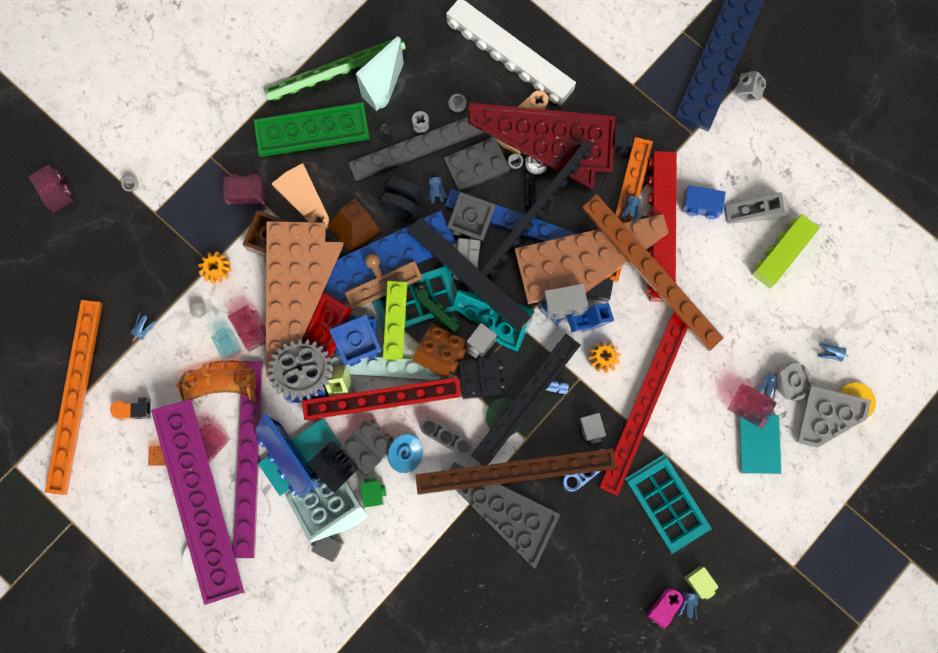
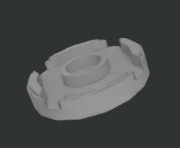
M798 362L785 363L777 373V388L780 394L788 400L796 401L803 399L808 395V389L811 386V377L808 369Z

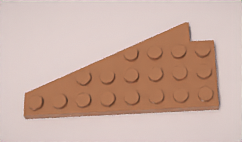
M663 214L623 223L645 249H648L668 234ZM600 229L515 248L528 304L544 301V293L547 290L584 284L585 293H587L628 263V260Z

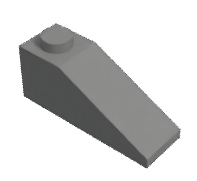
M782 192L725 205L728 224L769 220L789 215L787 198Z

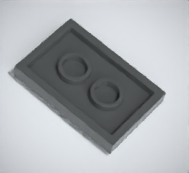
M494 137L444 158L445 164L459 192L510 171Z

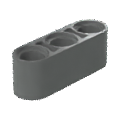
M428 417L421 421L420 429L425 436L458 455L465 456L471 452L472 443L467 437L433 418ZM427 422H432L435 428L431 432H426L424 425ZM449 432L452 438L450 441L444 442L440 438L441 434ZM461 441H465L469 445L468 450L465 452L457 448L458 443Z

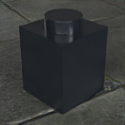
M615 124L614 152L620 155L631 153L634 140V125Z
M603 280L586 293L587 299L608 303L614 280Z

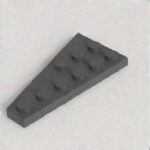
M453 462L450 470L465 467ZM500 484L456 490L534 569L536 568L559 519V513Z

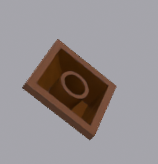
M355 198L340 209L328 226L329 230L340 242H343V245L350 253L361 249L381 232L368 212Z

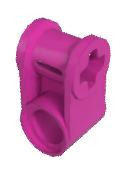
M673 588L666 589L651 607L647 617L665 629L682 605V595ZM669 595L674 596L676 601H670Z

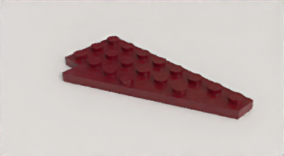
M478 103L469 104L468 124L559 173L586 139L592 143V154L587 160L583 159L579 165L581 167L575 175L571 174L568 177L588 189L594 188L595 172H613L615 116Z

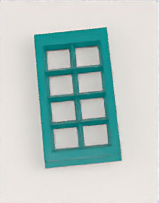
M446 267L421 274L423 279L408 285L413 299L406 301V305L415 303L419 316L407 320L405 314L404 328L435 318L431 313L423 314L413 286V284L425 281L429 292L428 297L431 298L433 303H436V295L446 292L450 306L444 307L445 310L443 312L449 314L457 311L453 307L457 289L452 275ZM441 276L445 289L433 292L429 279ZM381 297L373 301V305L382 332H384L385 304Z
M665 454L625 478L631 491L671 554L711 530L709 523ZM665 468L671 479L659 486L652 475ZM649 477L655 489L643 495L637 484ZM674 482L680 494L668 501L662 489ZM659 492L665 503L652 510L646 499ZM683 497L690 508L677 515L671 504ZM668 507L674 518L661 525L655 514ZM693 512L699 524L686 530L680 519ZM677 522L684 533L671 540L664 529Z

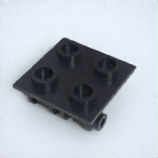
M330 441L306 465L335 493L358 468L356 467L357 464L350 458L347 459L348 455H343L344 451L340 452L341 449L335 442L332 443Z

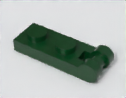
M419 290L417 292L419 304L449 331L456 334L459 330V321L453 315L448 316L443 312L445 309L438 302L433 303L429 299L426 290Z

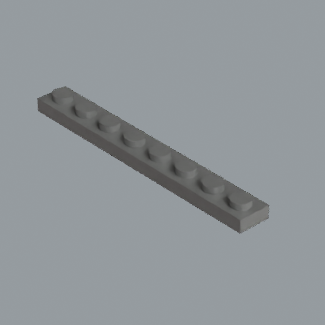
M467 117L348 163L355 181H358L484 132L468 124Z

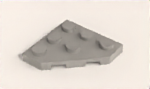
M810 386L797 443L818 448L867 420L871 400Z

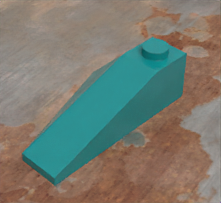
M462 290L457 291L453 307L470 321H475L479 325L482 323L497 335L496 342L500 345L518 352L532 319L517 332L475 293ZM518 304L533 318L534 310Z

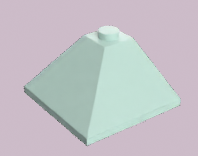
M398 36L356 73L361 97L376 111L388 104L404 64L401 39Z
M318 477L322 484L303 498L298 497V495L294 496L292 493L286 496L310 543L353 528L369 517L347 481L334 493Z

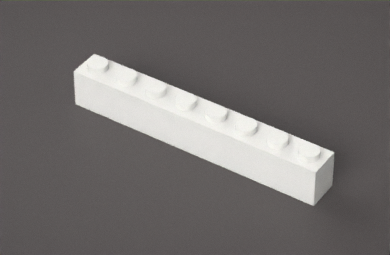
M457 0L446 13L447 23L452 29L459 30L466 39L474 41L479 49L486 50L494 60L501 61L509 71L516 72L524 82L532 84L536 91L545 92L551 102L558 103L561 106L574 91L576 85L574 80L465 0Z

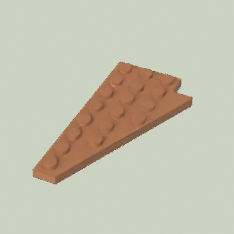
M267 221L266 377L270 376L267 369L271 368L268 362L274 361L272 354L278 355L277 348L283 351V344L289 347L291 346V341L295 344H298L299 339L302 341L343 247V242H325V223ZM286 363L284 366H290L292 363Z

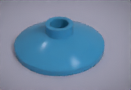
M411 434L399 435L389 446L387 453L388 462L392 469L399 473L411 472L421 462L423 448L417 437Z

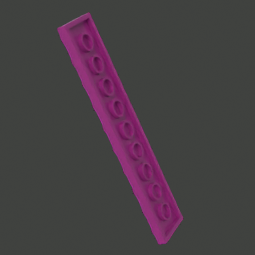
M192 399L152 409L151 413L204 605L244 593Z

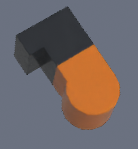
M141 397L138 398V403L116 401L111 405L110 413L113 417L123 420L151 419V399Z

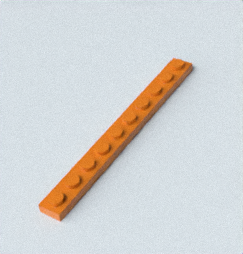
M81 300L45 493L67 495L102 310L101 302Z

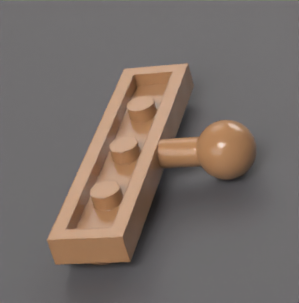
M369 254L365 258V264L373 270L376 279L345 292L351 308L355 310L386 296L387 280L406 281L408 286L423 278L415 261L383 275L379 267L380 258L376 254Z

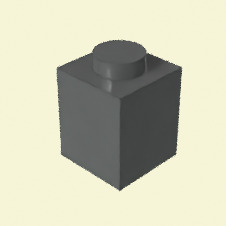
M328 536L312 542L311 546L313 548L311 551L334 562L344 543Z

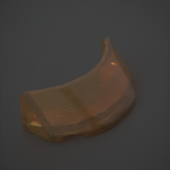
M221 360L203 364L197 370L190 369L184 372L176 385L183 401L221 392L241 394L250 399V401H255L256 374L253 368H248L244 362Z

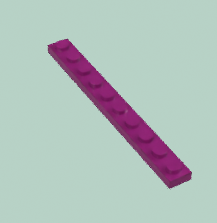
M242 361L234 536L235 558H255L260 445L256 440L258 436L255 430L261 420L262 361Z

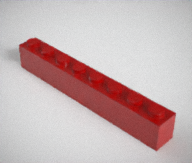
M654 151L652 157L648 160V169H651V175L648 176V187H651V193H648L647 203L650 205V211H648L647 216L649 218L663 214L668 234L648 248L647 251L676 283L677 152ZM647 284L646 294L649 296V302H664L652 287Z
M457 377L303 400L302 408L304 420L308 421L461 398Z

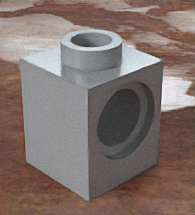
M600 413L579 419L585 442L590 441L591 444L601 442V438L606 436Z

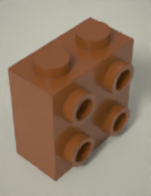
M431 324L415 349L412 361L447 378L450 372L454 373L457 369L458 359H463L467 350L464 348L466 340Z

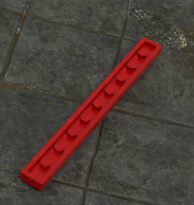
M674 312L670 317L614 450L616 469L606 470L599 485L600 489L615 496L619 494L688 329Z

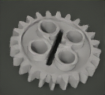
M301 339L298 340V344L291 341V346L289 347L283 344V351L277 348L278 355L272 354L274 361L268 362L271 367L267 369L270 375L268 378L272 382V388H277V394L283 392L284 398L290 395L291 400L294 401L296 396H298L299 400L302 401L303 396H306L310 400V394L313 393L317 397V390L319 389L324 392L323 384L329 385L328 379L332 378L331 371H333V366L330 365L332 360L328 358V351L324 352L323 346L318 347L317 342L310 345L308 339L305 344H302ZM306 357H312L309 360H303ZM286 363H292L290 366H284ZM310 374H317L315 377H308ZM297 379L295 383H289L291 380Z

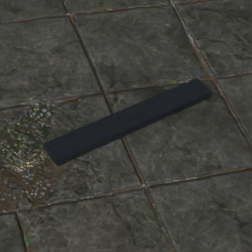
M421 218L407 230V233L517 332L532 319L525 310Z
M565 333L470 455L481 465H488L581 344Z

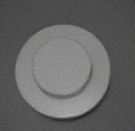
M454 94L449 98L448 105L452 111L461 112L466 108L467 101L463 95Z

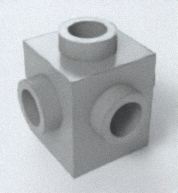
M757 71L741 73L736 94L745 102L761 100L766 87V80Z

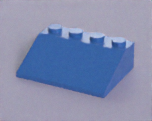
M265 413L255 430L258 436L256 440L262 448L265 446L269 453L266 455L273 464L276 462L280 468L277 471L283 480L287 479L290 483L288 488L294 496L298 495V497L303 498L322 483L306 465L307 461L280 421Z

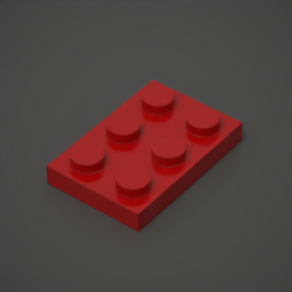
M323 292L303 336L302 344H305L307 339L310 345L317 342V346H323L324 352L328 351V358H331L336 344L329 329L347 322L353 308L332 295Z

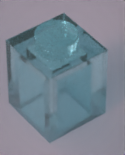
M229 328L220 329L215 333V336L211 337L221 358L225 361L243 352L233 331Z

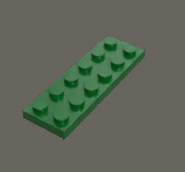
M364 102L254 120L260 157L370 140Z

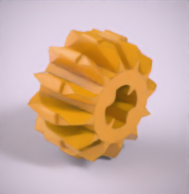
M215 252L214 256L208 253L207 259L202 257L204 263L198 264L202 269L199 271V274L204 276L203 279L206 282L210 280L211 284H215L217 280L221 284L223 277L229 279L226 273L232 272V269L229 268L231 262L227 260L226 255L220 256L219 252Z
M602 340L600 345L598 343L594 344L595 349L589 350L592 355L588 357V360H594L591 367L593 368L597 365V372H600L602 368L605 373L609 372V368L614 371L616 369L615 365L620 364V361L616 358L621 357V353H615L619 347L611 348L613 343L611 341L606 346L605 341ZM603 353H605V356H609L606 361L600 357Z

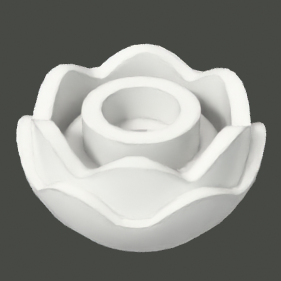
M529 156L526 157L525 165L529 172L541 174L546 171V165Z

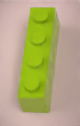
M803 214L798 218L793 217L787 224L788 230L786 232L782 231L776 238L777 244L775 246L771 245L764 253L767 255L765 259H760L753 267L756 270L752 275L769 289L779 281L820 229L818 225Z
M387 280L383 359H403L407 295L406 281Z

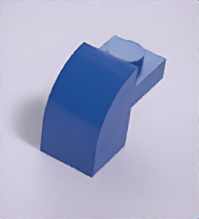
M609 303L593 305L587 311H584L585 313L582 315H566L571 333L590 331L614 321Z

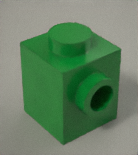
M376 478L364 479L365 483L360 484L363 508L385 505L383 497L387 496L385 484L382 485L381 481H376Z

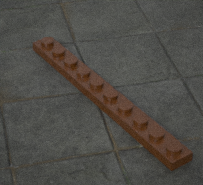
M612 448L415 474L417 494L422 495L616 469Z

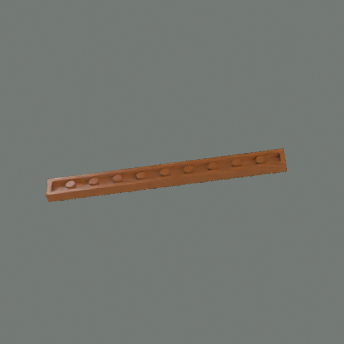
M597 194L581 207L707 351H711L724 339L719 331Z

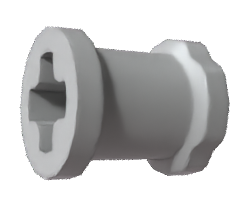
M423 111L416 112L412 117L414 131L419 134L426 133L429 129V117Z

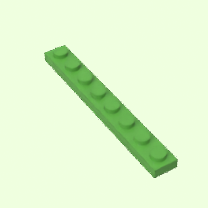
M394 39L264 88L268 101L271 99L278 100L287 93H296L300 88L306 86L312 87L319 81L330 80L337 74L349 73L353 68H362ZM401 39V47L403 50L406 49L404 41Z

